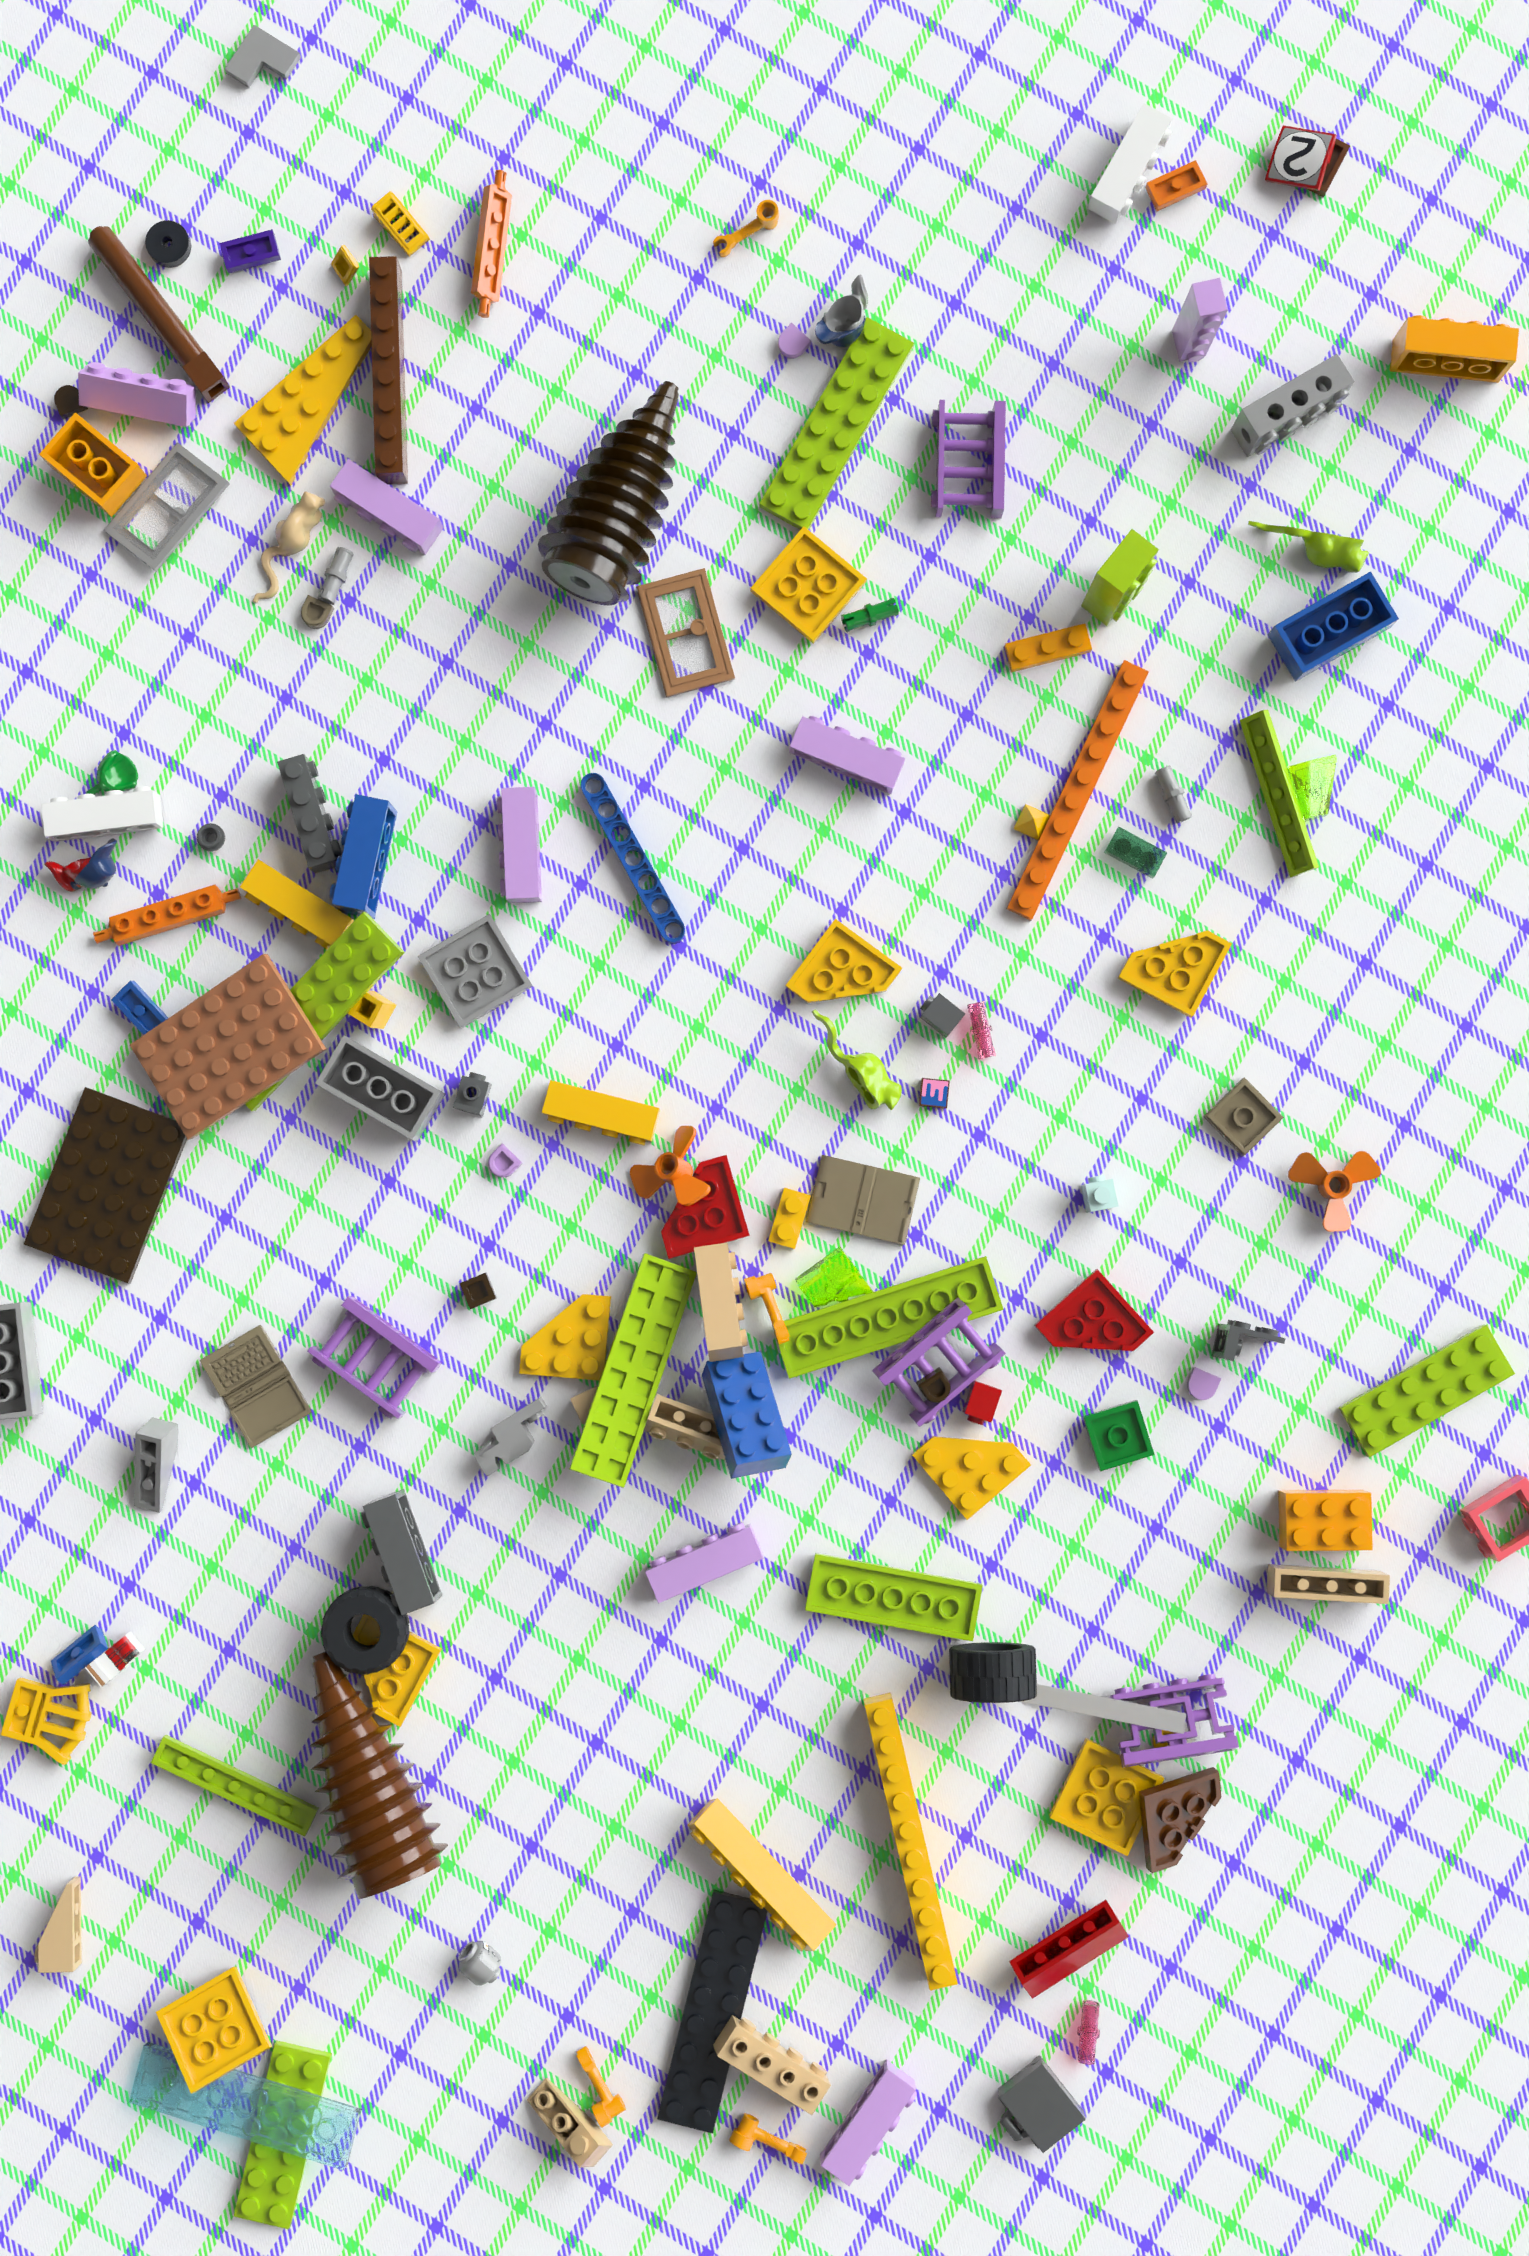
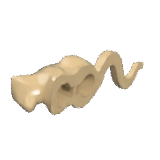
M304 492L300 502L292 506L287 519L278 522L275 534L279 546L269 547L261 555V564L270 580L271 587L265 593H257L252 600L253 602L257 603L259 599H269L277 594L279 582L270 565V561L276 555L290 556L308 546L310 531L322 518L319 508L324 506V498Z

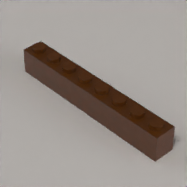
M397 256L369 257L375 474L378 479L387 485L408 484L402 270Z

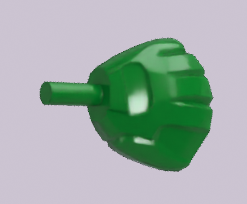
M116 750L110 751L98 766V784L86 791V794L95 795L102 789L105 792L113 790L125 792L134 789L138 780L136 766L129 757Z

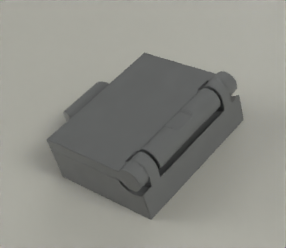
M1040 2055L998 2088V2099L1008 2108L1001 2117L1000 2123L1014 2141L1030 2136L1031 2141L1042 2153L1086 2120L1084 2110ZM1012 2116H1014L1016 2120L1020 2123V2125L1023 2127L1022 2130H1020L1019 2127L1015 2124V2122L1011 2119Z

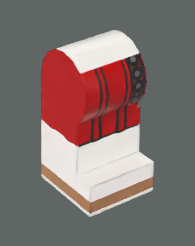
M129 1632L87 1665L85 1669L99 1686L103 1687L128 1667L145 1648L132 1632Z

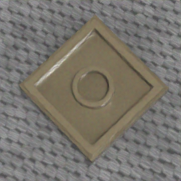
M1245 1077L1203 1116L1242 1157L1284 1118Z

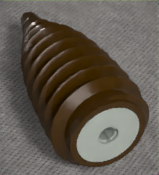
M664 381L663 384H660L653 395L648 398L647 403L642 408L636 409L633 412V419L619 422L616 426V432L604 435L601 439V447L589 453L588 464L581 466L577 470V481L570 483L566 488L567 498L557 504V516L548 521V534L543 535L538 541V549L544 559L542 569L546 576L563 590L585 601L607 606L627 601L629 594L625 586L640 583L642 577L636 567L645 566L649 563L648 554L643 548H651L656 545V538L650 529H659L663 525V520L656 510H663L669 506V501L661 490L673 487V481L664 468H673L676 464L674 458L668 452V446L675 444V440L671 436L672 424L675 423L673 418L679 397V388L670 381Z

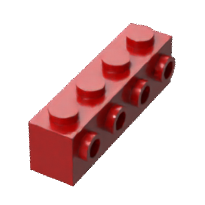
M1104 1900L1009 1962L1022 1986L1033 1999L1127 1939L1129 1935L1107 1900Z

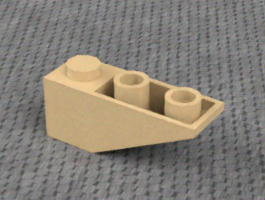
M545 2078L527 2099L579 2168L594 2167L613 2146L599 2126L548 2078Z

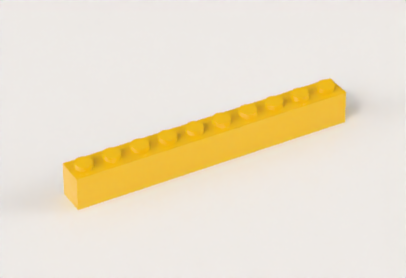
M889 1692L864 1698L863 1701L929 1990L957 1985L958 1982L892 1695Z

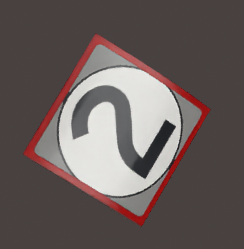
M1283 125L1271 156L1265 181L1320 191L1326 166L1330 163L1337 135Z

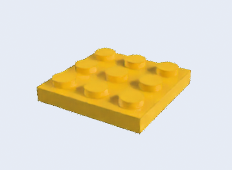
M803 526L753 584L750 592L814 644L864 586L867 578Z
M1085 1738L1049 1817L1128 1856L1142 1827L1139 1791L1162 1784L1164 1777L1142 1765L1122 1768L1120 1754Z
M237 1967L228 1969L156 2012L191 2094L196 2093L272 2047Z

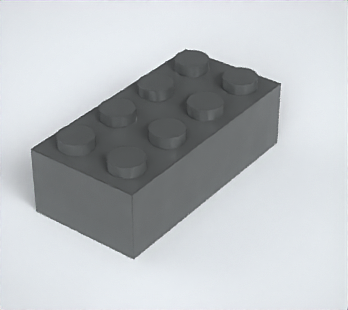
M399 1490L364 1505V1512H361L362 1520L366 1528H371L374 1539H371L372 1548L376 1556H381L384 1565L381 1566L382 1576L386 1583L390 1582L393 1593L390 1594L392 1604L400 1609L401 1615L434 1604L442 1596L405 1490Z

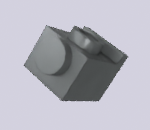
M470 1072L469 1077L462 1075L453 1108L483 1116L492 1085L485 1081L486 1076ZM474 1087L477 1090V1094L470 1098L467 1095V1091L469 1088Z

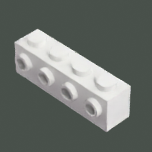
M1143 103L1093 191L1087 207L1088 210L1114 224L1117 223L1121 215L1124 217L1127 215L1133 203L1130 200L1132 194L1140 192L1146 180V177L1143 176L1145 171L1153 169L1159 157V154L1156 153L1160 145L1165 147L1173 132L1169 130L1172 121L1171 117Z
M137 787L130 793H123L120 790L107 791L106 796L95 797L94 794H82L78 796V799L74 800L57 797L50 799V803L41 804L44 835L53 842L163 828L160 795L149 787Z

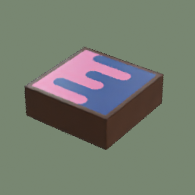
M921 1078L919 1106L947 1109L950 1081Z

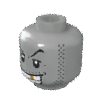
M471 1941L459 1954V1970L473 1984L482 1986L487 1982L492 1983L500 1975L501 1956L485 1941Z

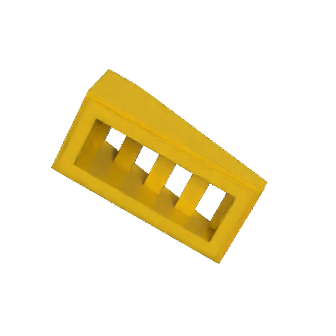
M389 191L371 207L374 218L409 257L430 240L426 232L392 191ZM400 214L402 217L391 225L390 222ZM408 223L410 226L399 234L398 231ZM414 232L418 234L408 243L404 241Z

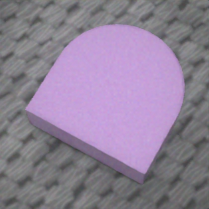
M791 322L780 334L778 346L781 354L785 357L797 358L810 347L812 341Z
M503 1143L490 1155L488 1160L490 1171L498 1177L512 1175L523 1164Z
M1193 1367L1187 1382L1188 1391L1196 1399L1207 1400L1215 1394L1221 1378Z

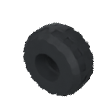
M377 1586L355 1587L344 1592L331 1603L323 1618L321 1637L325 1652L336 1666L338 1665L349 1673L368 1675L387 1668L401 1655L409 1638L410 1622L408 1615H401L400 1609L392 1604L390 1591ZM355 1615H370L377 1621L381 1633L377 1644L367 1646L360 1644L354 1639L351 1633V1623Z

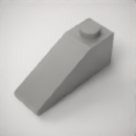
M152 1417L135 1433L134 1506L158 1513L162 1511L177 1452V1423Z

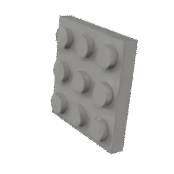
M490 914L417 956L461 1029L533 987Z

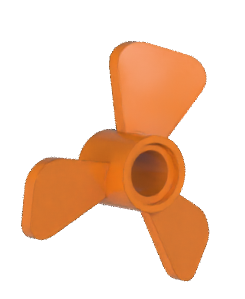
M680 1126L677 1129L673 1153L666 1152L661 1154L654 1166L633 1165L631 1167L630 1177L635 1191L640 1197L644 1199L650 1198L666 1182L674 1186L677 1201L684 1206H690L709 1194L710 1186L692 1177V1166L683 1159L696 1136V1129L693 1126Z
M1358 1151L1351 1157L1342 1171L1327 1172L1311 1153L1304 1152L1297 1156L1290 1167L1288 1178L1292 1182L1317 1185L1319 1193L1328 1199L1322 1221L1323 1228L1329 1232L1347 1231L1351 1226V1220L1342 1198L1351 1192L1353 1183L1376 1179L1380 1176L1381 1169L1369 1153ZM1333 1177L1340 1182V1189L1337 1193H1334L1329 1187V1182Z

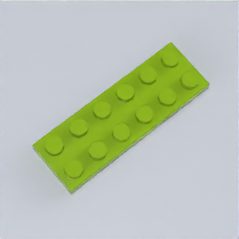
M1483 1324L1338 1408L1365 1455L1370 1458L1513 1376L1515 1372L1487 1325Z
M815 1553L805 1611L973 1642L983 1585L982 1583Z
M278 2040L275 2042L234 2217L290 2229L332 2053Z

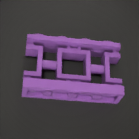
M1215 1674L1199 1676V1681L1188 1683L1187 1678L1172 1680L1170 1681L1171 1686L1160 1687L1159 1683H1150L1143 1685V1690L1132 1692L1131 1687L1115 1689V1694L1109 1698L1127 1702L1158 1697L1159 1700L1148 1703V1706L1157 1708L1183 1704L1188 1732H1184V1734L1162 1735L1160 1729L1129 1723L1132 1740L1119 1742L1118 1744L1121 1752L1122 1768L1233 1751L1239 1748L1237 1735H1234V1726L1226 1725L1219 1727L1213 1699L1227 1696L1224 1688V1678H1216ZM1210 1688L1215 1689L1213 1692L1204 1694L1206 1709L1192 1711L1189 1695L1177 1697L1178 1693ZM1206 1720L1210 1722L1212 1735L1224 1733L1225 1736L1224 1738L1187 1743L1186 1740L1198 1736L1195 1722ZM1153 1729L1156 1744L1168 1742L1166 1747L1130 1752V1748L1141 1745L1138 1731Z

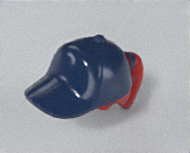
M114 838L110 839L106 845L96 850L92 857L74 861L65 867L52 861L45 862L44 865L52 872L59 885L67 891L73 892L81 889V887L96 889L102 886L107 887L108 881L116 872V866L110 854L117 840Z

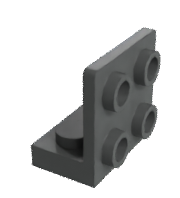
M1228 1320L1227 1324H1218L1211 1356L1234 1361L1235 1356H1239L1242 1349V1340L1239 1339L1240 1335L1285 1344L1286 1338L1278 1337L1279 1331L1255 1326L1254 1331L1250 1330L1251 1324Z

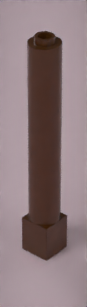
M108 226L94 228L90 232L88 244L208 403L229 389L230 386L207 353L203 351L112 229Z

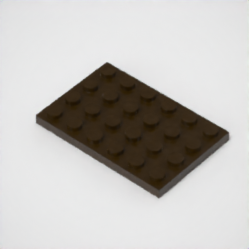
M85 1087L27 1233L24 1245L122 1282L131 1283L187 1141L177 1121Z

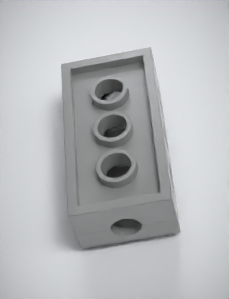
M1335 354L1243 408L1230 430L1247 457L1254 453L1261 455L1272 447L1271 443L1278 439L1281 442L1285 441L1296 432L1295 429L1303 425L1304 428H1307L1319 419L1318 416L1322 413L1327 412L1331 414L1343 405L1341 403L1342 400L1349 395L1348 391L1355 381L1338 354Z

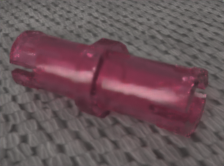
M985 1001L968 1004L967 1008L972 1025L970 1033L974 1035L978 1059L996 1056L990 1032L993 1031V1028L988 1023Z
M1092 2000L1083 2001L1081 2026L1077 2028V2035L1080 2036L1078 2062L1086 2065L1095 2064L1097 2039L1100 2038V2030L1098 2029L1100 2004Z

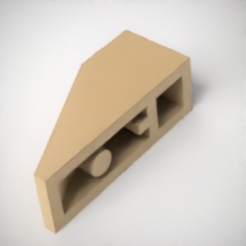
M75 1876L66 1884L44 1933L36 1946L34 1958L35 1963H38V1973L74 1972L82 1963L81 1876Z

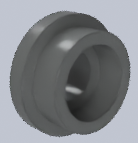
M205 824L198 830L197 842L206 851H217L224 845L225 833L216 824ZM214 833L216 835L215 841L208 842V836Z

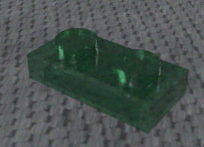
M1119 826L1104 853L1152 879L1167 855L1166 851Z

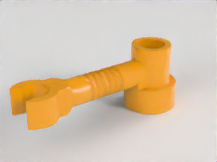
M772 200L761 201L757 206L756 219L732 234L717 236L713 241L714 247L721 243L727 245L725 249L719 252L720 257L728 256L736 244L763 227L768 230L774 229L779 219L777 204Z
M772 1273L757 1278L755 1276L745 1278L744 1284L750 1300L759 1297L763 1298L778 1343L782 1344L790 1341L787 1327L779 1313L772 1290L777 1289Z
M585 2046L576 2051L578 2054L576 2056L601 2101L592 2105L591 2108L597 2122L603 2128L612 2122V2118L625 2111L626 2107L619 2094L612 2096L601 2077L589 2049Z
M744 2113L738 2128H734L729 2138L733 2145L745 2151H750L753 2142L757 2140L784 2153L785 2156L799 2164H803L807 2155V2149L787 2142L757 2127L759 2120L747 2113Z

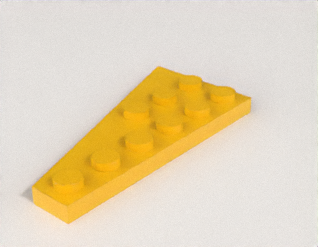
M357 315L353 316L234 422L236 428L290 486L295 480V474L299 467L305 463L308 457L307 454L314 441L318 440L335 411L340 396L350 385V379L355 370L361 366L372 346L371 330Z

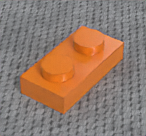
M1195 160L1147 182L1145 189L1156 211H1159L1205 190L1208 183Z

